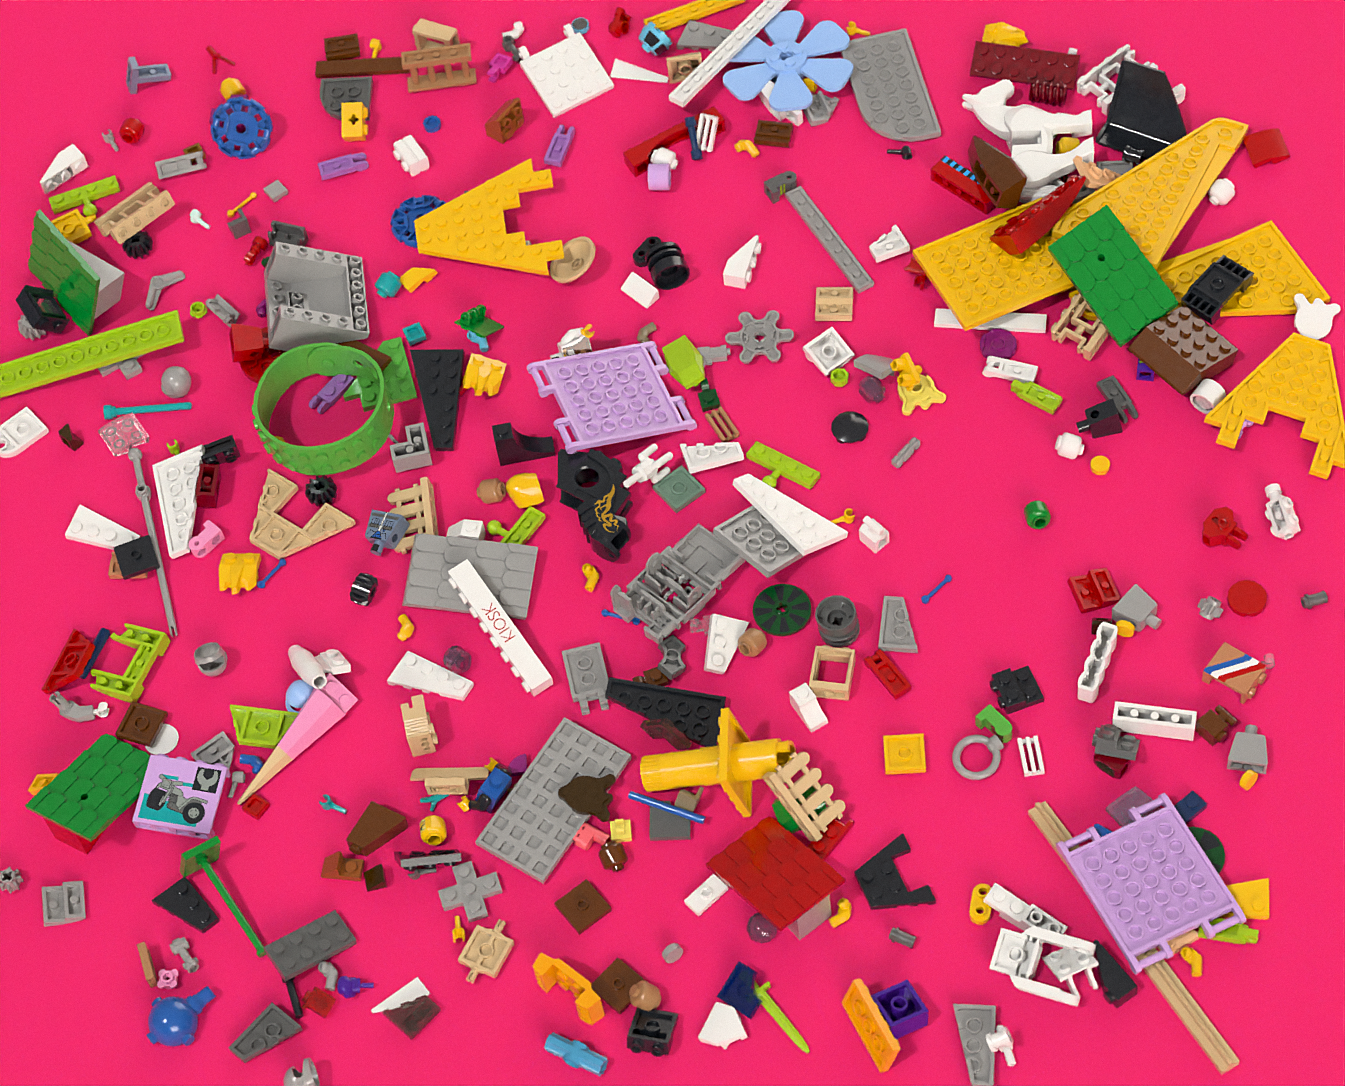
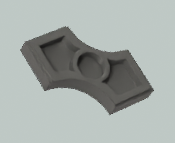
M671 635L658 645V649L663 654V659L659 662L657 668L670 680L685 672L686 669L685 664L681 660V654L686 650V645L674 635Z

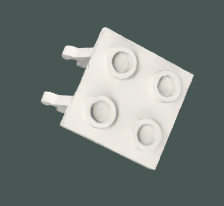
M1062 948L1043 957V961L1060 982L1066 980L1071 994L1079 995L1072 975L1084 970L1093 990L1098 988L1091 968L1098 965L1097 960L1093 956Z

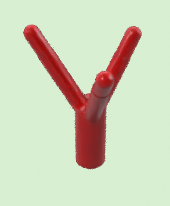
M212 46L206 47V51L212 57L213 74H216L217 59L233 66L236 65L235 62L222 57Z

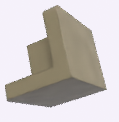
M700 786L696 795L685 789L680 790L674 806L694 812L704 788Z

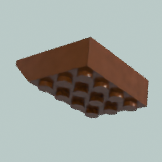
M1185 305L1148 325L1128 349L1181 395L1196 388L1202 380L1211 379L1231 367L1238 352L1234 345Z

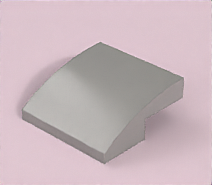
M83 881L63 882L62 886L42 887L44 927L73 923L86 918Z

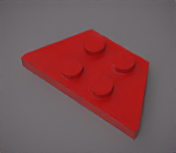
M73 629L41 690L45 694H49L79 679L84 672L88 660L91 659L96 646L79 631Z

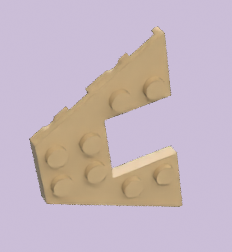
M268 469L266 483L263 485V494L258 504V513L253 523L254 528L249 539L252 544L280 560L350 528L356 523L351 517L325 503L302 529L292 524L277 513L299 490L298 486L273 470Z

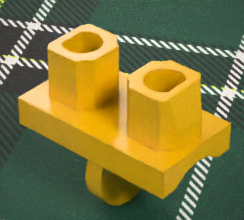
M908 352L903 353L900 358H896L890 363L892 371H898L900 374L897 377L899 386L906 387L907 391H912L913 387L921 381L919 374L922 372V367L914 365Z

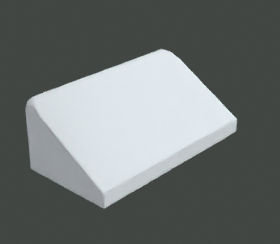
M634 272L629 275L621 287V291L646 309L659 299L658 289Z

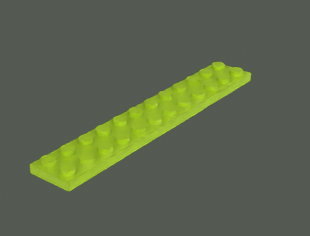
M174 310L0 364V398L184 342L179 312Z

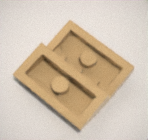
M817 287L815 321H852L853 287Z

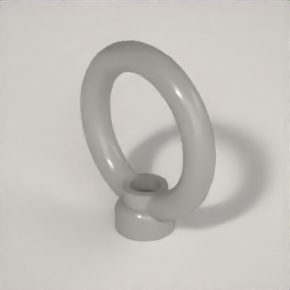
M983 735L967 736L960 740L953 750V765L957 772L967 779H985L997 770L1001 760L1000 750L1004 746L996 735L990 738ZM971 743H982L992 753V762L983 771H969L961 763L960 755L962 750Z

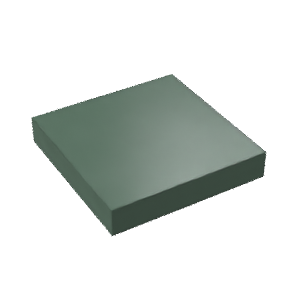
M682 465L652 486L653 490L675 513H678L706 493L705 488Z

